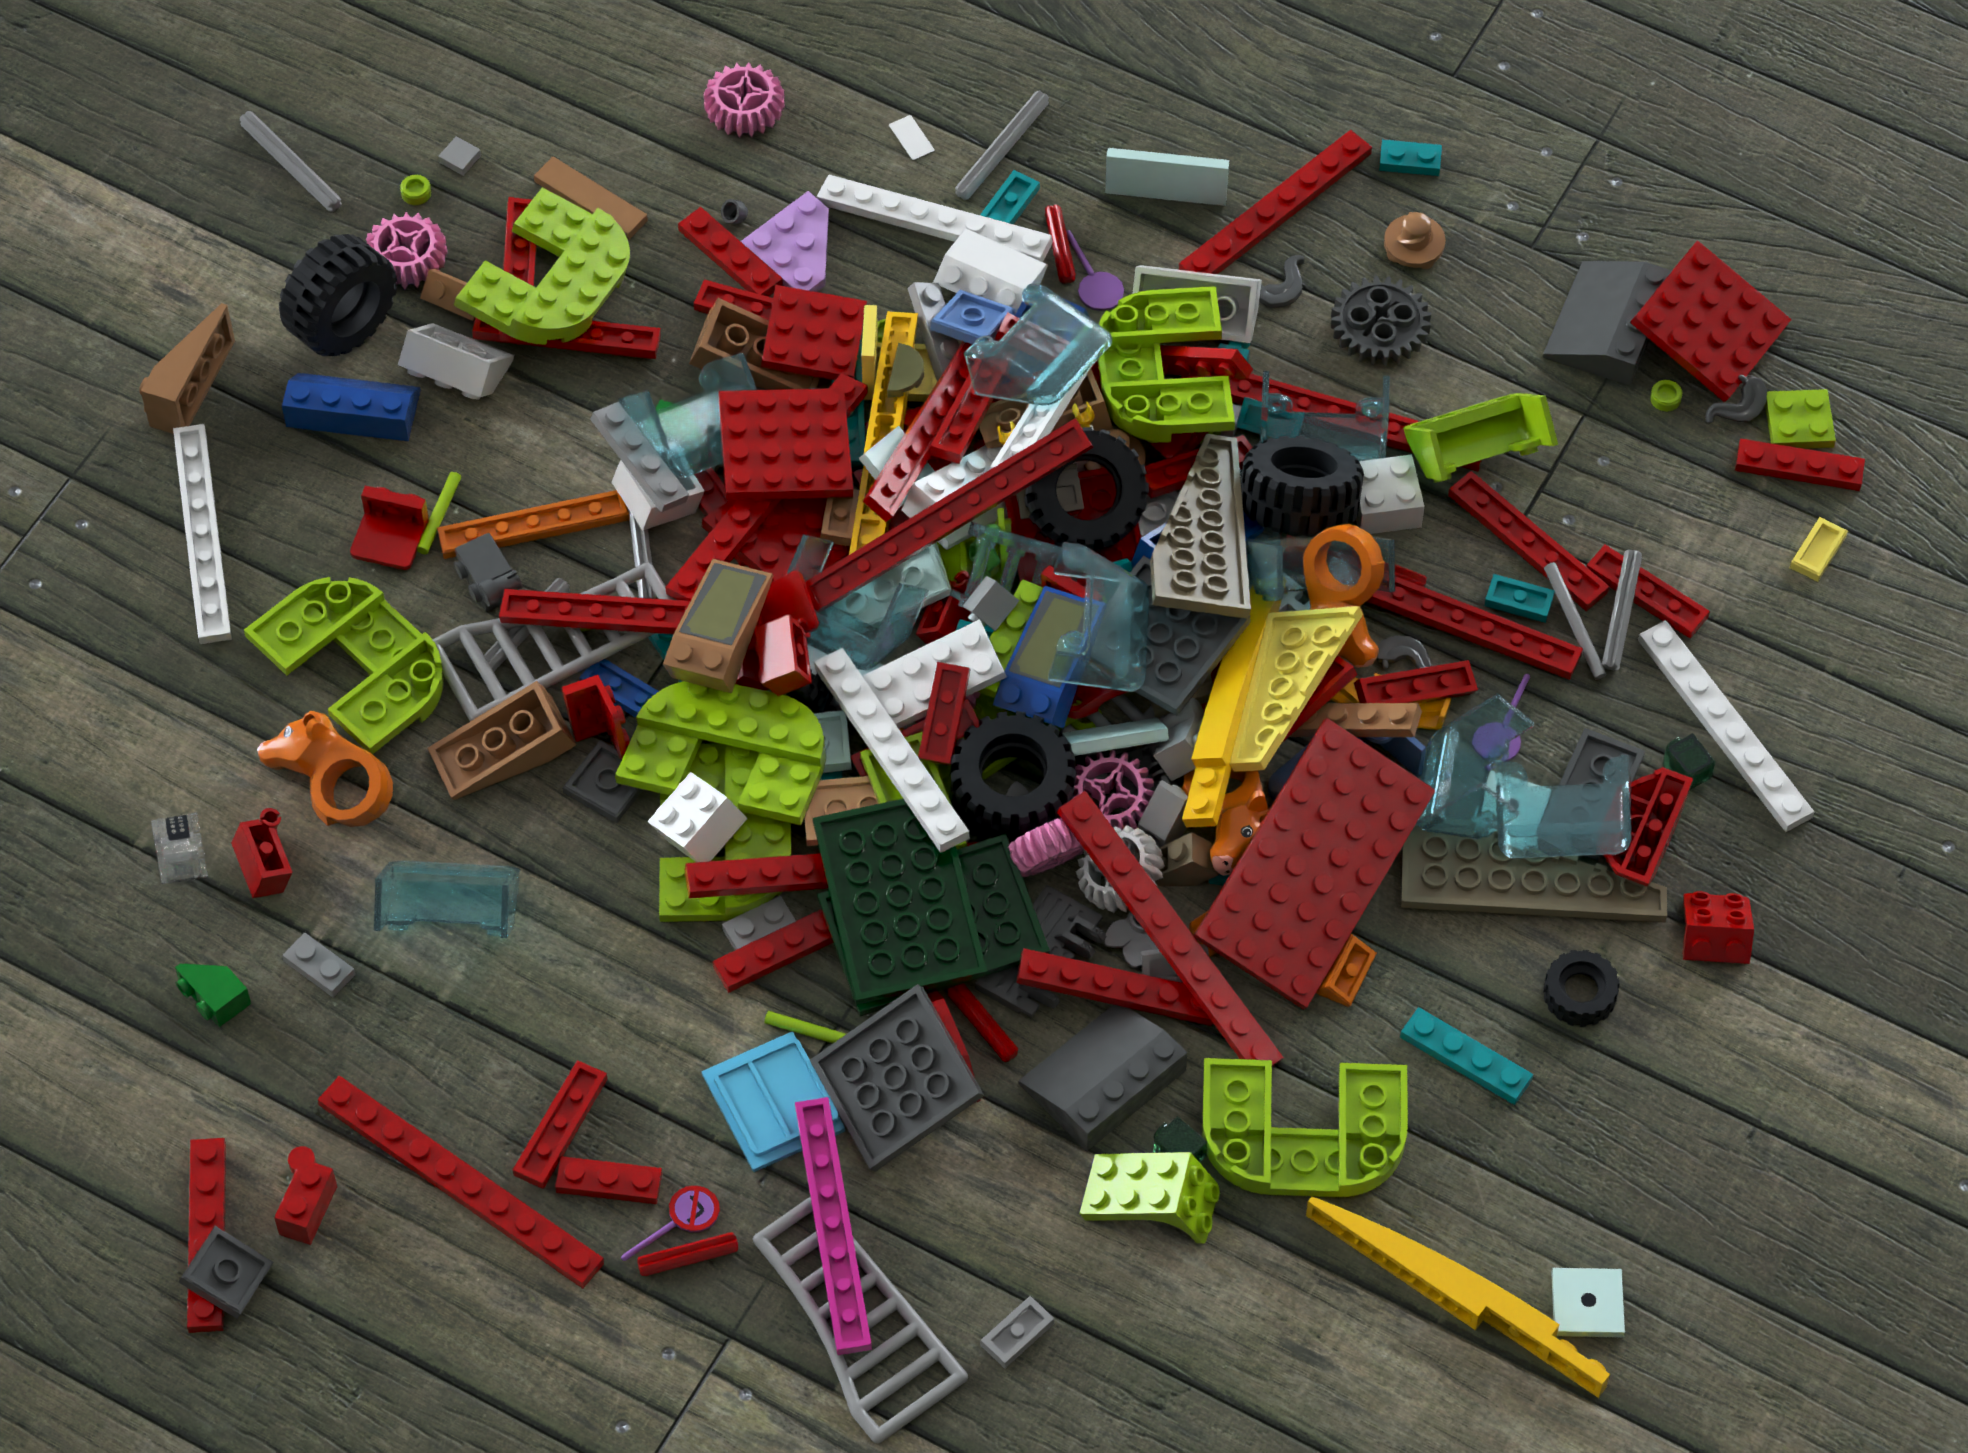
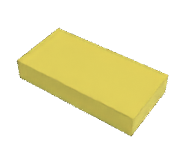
M1819 517L1793 558L1790 569L1818 582L1845 540L1848 530Z

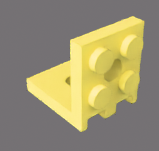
M877 305L864 306L861 355L862 383L868 386V394L864 400H873L882 343H878ZM915 344L914 349L919 352L924 361V378L918 388L914 387L909 390L908 401L925 402L935 387L937 380L925 344Z

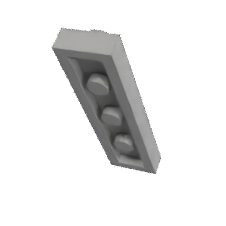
M914 282L908 287V292L914 311L918 313L919 327L938 382L957 352L959 345L957 339L930 330L931 320L946 305L939 283Z
M619 402L592 413L590 419L661 513L687 502L689 493Z

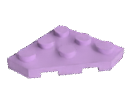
M807 191L741 240V242L783 278V286L814 292L819 291L825 286L829 208Z

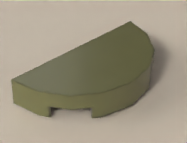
M898 343L887 389L888 397L904 396V392L914 387L918 388L924 378V361L919 352L909 345Z

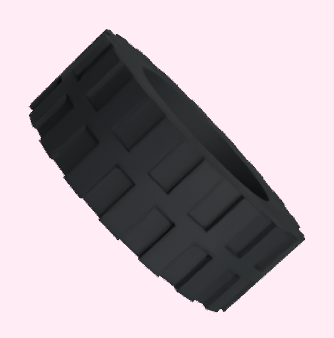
M1571 950L1570 953H1563L1559 955L1557 960L1551 963L1550 969L1547 971L1543 992H1545L1544 1001L1548 1004L1549 1011L1554 1013L1558 1020H1563L1568 1025H1580V1027H1586L1591 1024L1592 1026L1596 1025L1599 1021H1604L1615 1007L1620 985L1617 971L1611 966V962L1607 958H1602L1596 952ZM1573 975H1587L1596 982L1598 993L1590 1001H1575L1565 991L1566 981Z

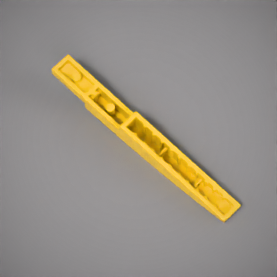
M887 311L864 453L897 426L904 430L909 391L904 392V396L888 397L887 389L898 343L909 345L912 348L915 347L918 313ZM863 466L849 555L889 531L890 520L885 522L862 502L875 482V479L865 466Z
M1284 578L1254 580L1250 589L1251 611L1249 615L1251 622L1222 658L1191 758L1196 768L1182 817L1186 827L1217 826L1232 770L1230 760L1268 613L1279 612L1286 585Z
M1311 1196L1308 1200L1306 1210L1308 1218L1472 1329L1476 1330L1481 1322L1485 1321L1599 1398L1606 1389L1610 1373L1606 1371L1605 1367L1597 1360L1587 1359L1578 1353L1575 1346L1569 1341L1556 1338L1560 1324L1470 1269L1406 1236Z

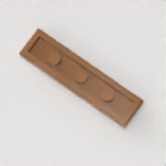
M552 157L534 175L535 183L591 214L597 208L610 214L620 225L628 240L648 221L646 213L555 157Z

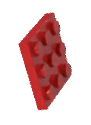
M775 285L761 367L836 380L842 373L854 379L864 321V306L867 304V301Z

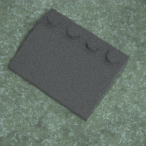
M1582 261L1543 353V358L1631 386L1650 339L1634 327L1630 321L1672 270L1639 261Z
M1112 1005L1022 1077L1018 1084L1087 1152L1186 1071L1187 1052L1164 1029L1130 1008Z

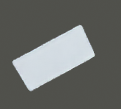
M911 115L889 124V127L912 160L934 151V148Z

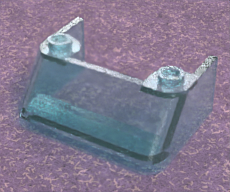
M1263 371L1260 443L1270 438L1278 439L1280 436H1288L1289 438L1305 436L1307 439L1318 438L1326 443H1335L1339 448H1345L1350 451L1351 455L1355 456L1358 461L1386 458L1390 376H1383L1382 398H1364L1357 403L1355 414L1293 412V402L1288 396L1279 393H1269V371Z
M803 534L787 574L791 571H799L802 573L804 580L807 581L822 572L834 542ZM899 583L879 629L834 606H830L822 612L815 610L819 626L811 632L809 638H806L807 644L827 655L843 648L857 669L870 670L909 638L929 590Z
M1314 537L1245 539L1248 572L1255 593L1262 595V600L1278 601L1282 600L1283 594H1288V592L1307 591L1303 556L1308 544ZM1373 537L1380 546L1385 562L1384 577L1378 590L1395 592V540ZM1333 541L1327 551L1326 561L1329 571L1339 582L1353 586L1357 584L1361 576L1362 565L1360 557L1354 548L1347 543Z
M1497 693L1436 731L1427 744L1421 780L1436 791L1416 824L1427 832L1481 839L1489 837L1495 830L1519 817V811L1487 787L1486 784L1489 770L1503 765L1508 759L1510 741L1533 728L1534 722Z
M419 861L389 862L375 878L374 931H381L385 925H388L390 930H407L408 925L414 924L416 921L481 924V928L486 929L488 935L508 938L514 929L520 869L495 865Z

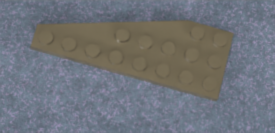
M1206 434L1195 462L1188 473L1185 484L1178 495L1166 526L1163 528L1160 539L1151 556L1152 602L1155 606L1246 619L1249 617L1251 603L1237 438Z
M1420 816L1402 847L1401 908L1666 923L1667 887L1653 882L1648 887L1607 870V866L1598 863L1595 866L1578 860V856L1532 840L1528 843L1508 836L1509 832L1500 829L1493 831L1481 827L1480 822L1471 819Z

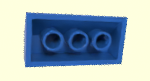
M297 373L288 380L282 410L286 427L409 441L421 389L416 386Z

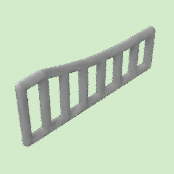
M645 562L609 581L579 593L607 596L617 591L619 596L635 597L628 585L645 577L658 599L674 600L666 594V586L650 562ZM497 618L460 625L432 640L435 642L441 657L443 675L469 721H472L535 681H538L547 689L655 633L628 632L621 636L619 631L603 630L609 643L592 650L580 628L564 627L581 657L564 665L540 625H526L552 669L551 672L536 680L506 630L523 626L524 624L501 623L500 619ZM493 632L524 686L508 694L505 693L475 641L474 635ZM461 640L494 698V701L477 709L443 649Z
M809 1197L755 1234L753 1243L774 1267L812 1321L829 1354L851 1416L874 1443L879 1444L968 1380V1374L854 1237L857 1264L867 1274L860 1279L862 1293L864 1294L876 1285L888 1299L866 1314L869 1329L896 1310L908 1325L850 1367L847 1366L843 1355H837L834 1334L827 1322V1319L831 1317L829 1304L827 1302L819 1308L809 1293L825 1281L823 1268L820 1267L801 1281L790 1267L819 1246L817 1233L814 1232L783 1255L770 1242L813 1211L811 1198ZM918 1335L929 1351L862 1399H859L853 1381ZM939 1361L951 1376L879 1427L867 1412Z

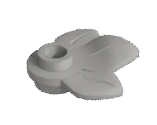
M1130 912L1126 919L1117 920L1110 925L1106 932L1107 937L1104 940V944L1106 947L1123 948L1125 961L1132 968H1138L1142 966L1140 951L1158 948L1142 926L1137 925L1138 921Z

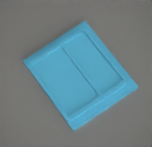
M793 1031L701 1071L753 1172L802 1151L795 1102L828 1097L835 1136L845 1132V1127L836 1107Z

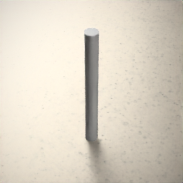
M1553 562L1546 565L1544 570L1580 648H1583V655L1594 679L1598 680L1607 675L1556 563Z

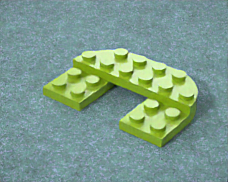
M542 187L515 221L512 232L559 257L537 287L485 260L457 295L454 306L513 338L528 343L546 345L547 340L561 339L564 343L579 337L591 326L593 317L614 289H619L629 263L630 247L624 231L610 214L599 208L591 214Z
M1216 286L1141 291L1118 300V306L1111 312L1106 310L1103 314L1097 330V358L1102 397L1110 419L1125 432L1147 440L1150 443L1171 442V434L1235 430L1229 376L1164 379L1160 343L1222 339Z
M327 577L309 582L293 591L244 629L245 637L285 675H289L332 640L366 670L370 676L330 706L328 714L355 741L372 754L418 719L421 723L425 721L434 711L441 698L444 675L441 657L435 642L426 632L421 634L385 600L384 593L363 580L349 577L348 581H331V578Z
M682 681L657 692L640 709L636 716L638 725L615 774L616 783L671 795L687 777L702 741H712L760 752L738 802V808L741 812L797 825L802 824L826 763V749L821 724L814 713L803 703L789 696H777L773 692L737 684L734 685L732 693Z
M721 743L701 744L688 775L692 772L726 796L738 808L739 799L760 752ZM660 793V806L670 795ZM742 812L748 819L725 844V857H714L711 861L791 856V823ZM689 857L660 858V922L729 921L771 901L776 895L780 896L782 893L772 892L689 899L684 869L686 863H695V861Z
M1204 1058L1202 1138L1206 1142V1154L1210 1162L1232 1184L1250 1192L1266 1195L1350 1197L1366 1193L1380 1186L1394 1173L1401 1162L1408 1129L1407 1065L1339 1063V1130L1271 1127L1272 1060Z

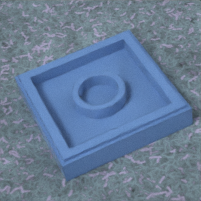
M959 290L931 320L930 330L986 349L994 340L1007 312L1014 315L1015 309Z

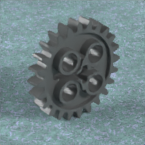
M1375 276L1373 283H1369L1364 277L1362 278L1361 286L1352 282L1350 291L1342 289L1341 298L1336 297L1335 305L1332 307L1331 329H1334V339H1340V348L1349 346V356L1354 355L1356 352L1359 353L1360 362L1366 357H1370L1371 365H1374L1377 359H1382L1384 366H1387L1388 358H1393L1399 364L1401 355L1410 359L1412 350L1420 352L1421 343L1426 344L1427 335L1430 334L1431 312H1427L1428 302H1421L1422 293L1412 295L1414 286L1410 285L1405 289L1402 288L1403 280L1401 279L1395 285L1391 284L1390 276L1386 278L1385 282H1380L1378 276Z

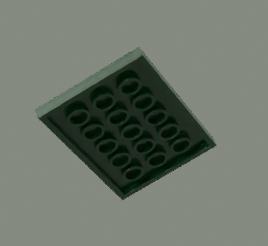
M904 799L813 818V826L856 1005L903 995L917 984L922 986L924 990L987 976V968L956 846L940 853Z
M1006 834L957 849L987 968V976L1018 966L1023 948L1050 954V949L1020 870L1010 857L1008 847L1010 843ZM825 891L817 894L818 901L855 1001L830 893ZM972 980L925 990V992L929 994L932 992L941 991ZM902 995L858 1004L856 1007L861 1017L882 1010Z

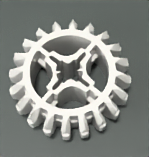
M1126 825L1121 830L1114 826V830L1131 853L1135 855V852H1140L1139 863L1157 886L1155 881L1163 878L1160 869L1165 867L1161 858L1163 855L1162 851L1156 845V841L1139 828L1134 830ZM1084 850L1086 857L1078 859L1081 868L1076 871V874L1080 880L1078 882L1079 887L1085 894V897L1099 909L1104 910L1107 908L1108 911L1115 913L1119 908L1121 911L1127 912L1128 907L1106 878H1104L1106 880L1105 887L1101 886V876L1104 875Z

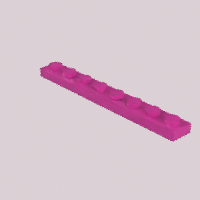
M829 1098L795 1102L837 1355L872 1350Z

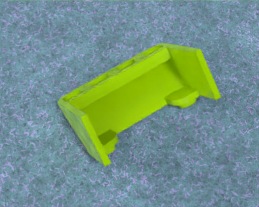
M1509 394L1416 422L1403 428L1406 440L1425 477L1433 479L1434 483L1451 479V473L1455 472L1457 467L1505 452L1519 451L1520 456L1538 452V446L1558 445L1547 398L1543 395Z

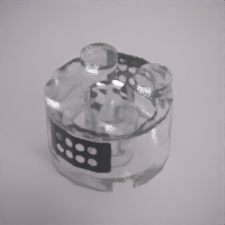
M197 812L151 820L161 883L169 884L208 877L205 858L198 859V857L205 855L201 833L194 834V832L200 831Z

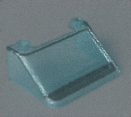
M1029 284L1022 292V299L1031 308L1000 341H993L991 336L979 337L964 352V356L976 395L1046 406L1054 404L1064 397L1110 347L1112 337L1110 332L1049 288L1040 284Z
M743 353L707 363L699 376L700 384L705 390L704 392L657 411L649 391L626 395L618 399L621 406L677 478H686L723 463L718 391L757 390Z
M1063 542L1054 566V574L1086 579L1083 634L1079 631H1070L1059 638L1056 653L1048 672V680L1121 691H1136L1141 688L1146 676L1149 587L1139 577L1081 544Z
M1621 754V756L1607 761L1603 768V784L1528 787L1527 772L1522 765L1512 761L1495 760L1498 845L1504 855L1510 858L1620 854L1630 846L1631 759L1628 754Z

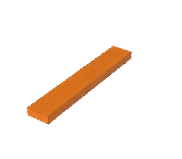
M617 490L437 527L443 557L448 559L456 557V547L486 533H490L500 548L629 521L630 517L626 504Z

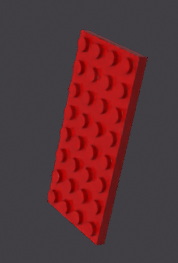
M1324 719L1193 936L1196 940L1303 1010L1306 1009L1436 790L1330 719Z

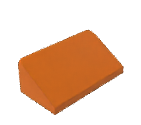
M1350 934L1316 993L1344 1006H1351L1377 952L1353 934Z

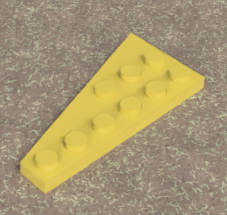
M1359 606L1268 613L1230 760V765L1234 772L1266 769L1361 619L1363 613Z

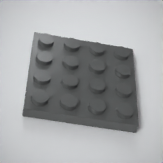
M1143 556L1104 604L1105 606L1085 664L1178 716L1250 624V615L1246 619L1153 605L1150 559Z
M918 984L810 1059L866 1164L874 1172L984 1096L927 993Z

